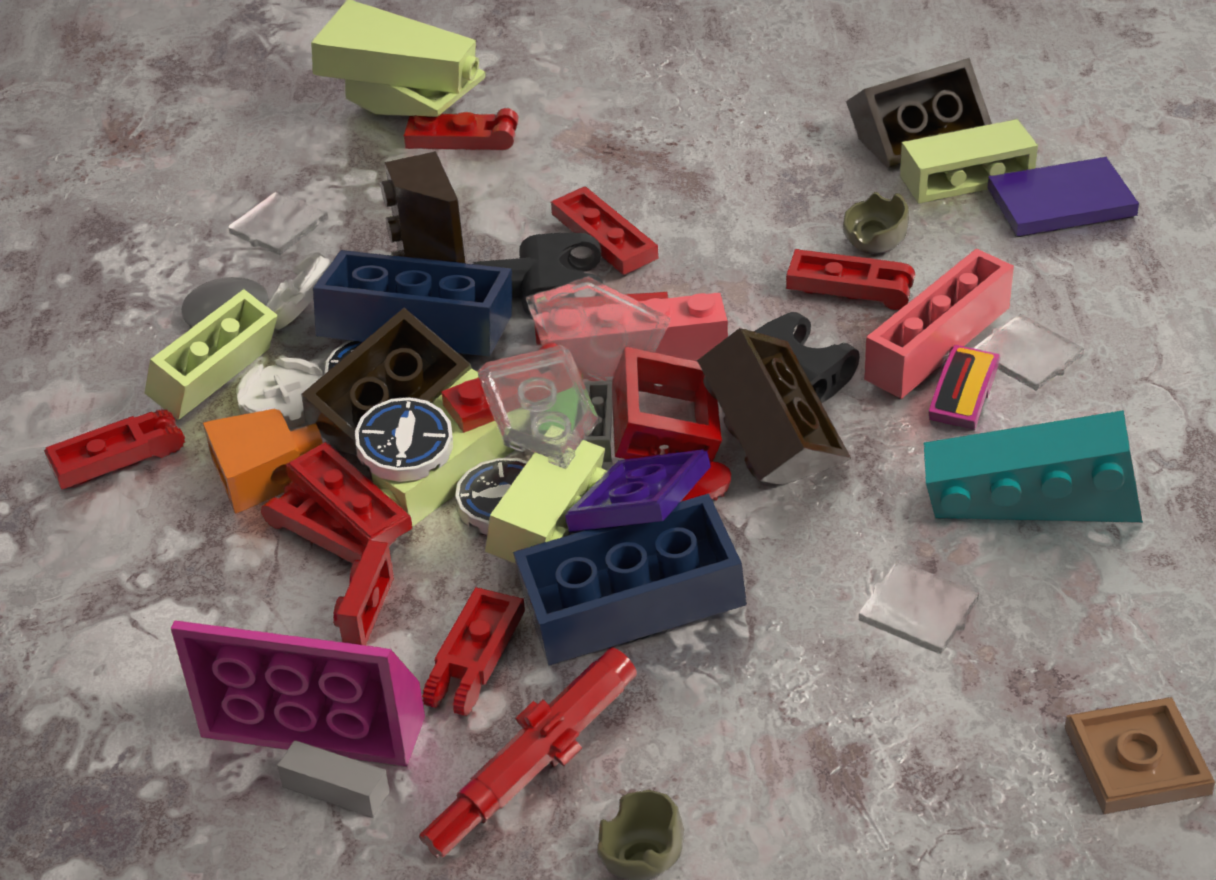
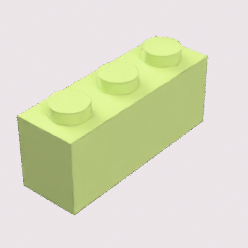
M1018 119L902 142L900 177L918 204L987 190L988 176L1035 169L1038 145Z
M243 289L150 359L144 394L163 409L171 412L177 420H180L270 349L278 315Z
M551 428L490 514L485 552L515 563L514 551L568 536L569 529L565 514L607 472V470L602 469L605 448Z

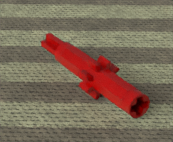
M609 648L549 704L543 699L538 704L532 701L515 718L522 727L518 734L470 778L471 780L456 794L457 799L419 834L420 840L428 846L430 853L437 858L439 856L444 858L479 823H485L499 809H502L548 763L552 767H556L559 763L565 766L582 750L580 744L575 740L579 733L615 700L637 676L636 668L631 660L620 650Z

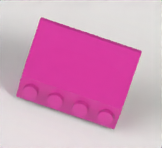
M174 620L170 629L202 738L286 750L296 740L351 759L408 766L425 719L419 680L391 649Z

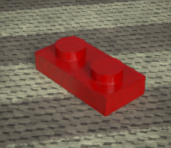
M368 541L361 559H356L352 564L349 578L350 584L345 596H339L335 603L333 622L335 627L340 629L343 643L366 646L394 580L389 544L386 542Z

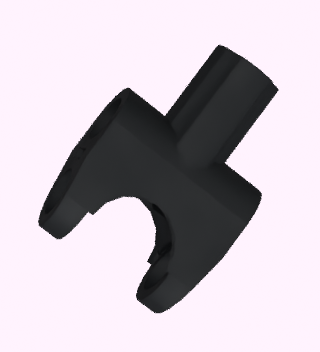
M536 234L523 240L519 249V258L473 262L475 265L511 268L512 297H522L524 311L534 317L533 299L576 297L574 295L576 291L584 287L594 288L597 291L594 296L605 295L603 281L596 275L584 273L595 268L601 259L599 242L589 234ZM582 246L590 248L593 253L587 258H577L571 254V251Z
M798 312L784 314L754 331L788 341L821 403H824L840 391L852 379L859 365V351L848 343L833 344L824 348L804 346L811 332V321Z

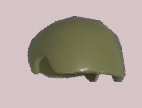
M874 192L865 201L854 203L845 212L843 233L848 241L860 251L866 253L890 252L905 239L909 224L908 204L899 193H895L892 199H886L878 192Z
M644 790L627 793L619 800V811L616 817L611 821L604 819L600 821L597 854L606 869L618 878L626 880H652L670 869L681 855L684 842V827L678 806L668 794Z

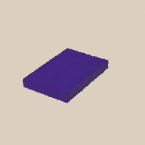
M1107 156L988 176L987 189L1016 236L1138 215L1139 202Z
M696 450L618 460L567 511L565 518L569 532L664 521L711 467L707 451Z

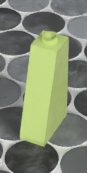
M347 0L311 42L313 74L323 77L458 94L468 80L472 81L475 78L479 68V58L475 57L476 40L353 0Z
M471 368L451 387L483 375ZM441 394L432 404L442 409L451 421L453 449L448 461L440 469L438 464L435 468L429 470V476L413 481L397 482L379 478L371 473L373 484L411 516L413 527L455 496L457 483L466 471L481 462L505 458L532 437L529 408L463 433L443 406Z

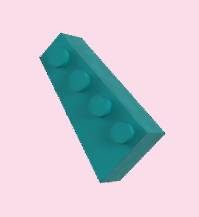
M1124 410L924 442L925 480L935 518L1143 523Z

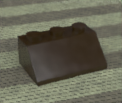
M970 58L865 88L846 101L858 139L886 168L901 164L902 142L992 124Z
M436 151L385 162L387 180L380 181V187L385 206L391 207L392 216L385 218L391 243L396 242L397 251L391 252V255L465 263L458 198Z
M403 308L301 394L305 422L308 425L316 423L321 436L336 450L357 455L355 430L361 417L373 406L390 399L408 397L432 403L442 394L441 391L450 388L471 369V364L407 309Z
M739 328L697 360L705 375L703 378L705 388L711 396L718 400L725 414L723 420L727 430L740 442L746 454L744 458L746 467L759 481L786 485L841 465L851 459L788 341Z

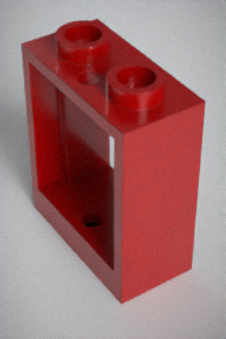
M629 347L624 348L612 379L614 453L616 458L633 459L704 450L708 453L709 461L714 460L722 442L718 400L711 396L703 383L705 375L697 361ZM638 391L694 402L696 423L640 412ZM662 445H667V446H669V447L666 448V449H661V448H659V447L662 446Z

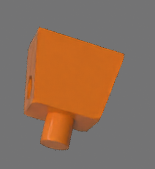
M277 409L216 419L203 423L212 461L235 514L284 493V487L292 481L288 477L286 464L323 444L316 423L290 431L281 411Z

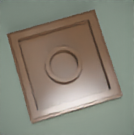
M1172 697L1066 715L1065 730L1103 815L1213 794L1215 781Z

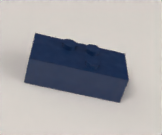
M340 250L313 287L315 336L364 342L399 311L405 308L457 353L490 357L512 317V269Z
M709 494L680 502L664 521L589 529L513 552L522 593L548 666L747 605L742 562Z

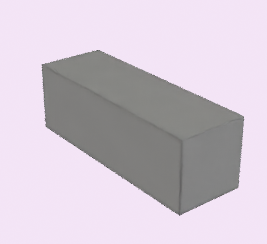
M585 381L581 439L605 448L603 462H612L614 428L612 381Z
M294 740L277 765L283 788L374 818L390 792L386 770Z

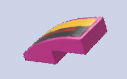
M954 345L936 387L928 411L929 420L976 430L984 400L989 398L1000 362V354Z

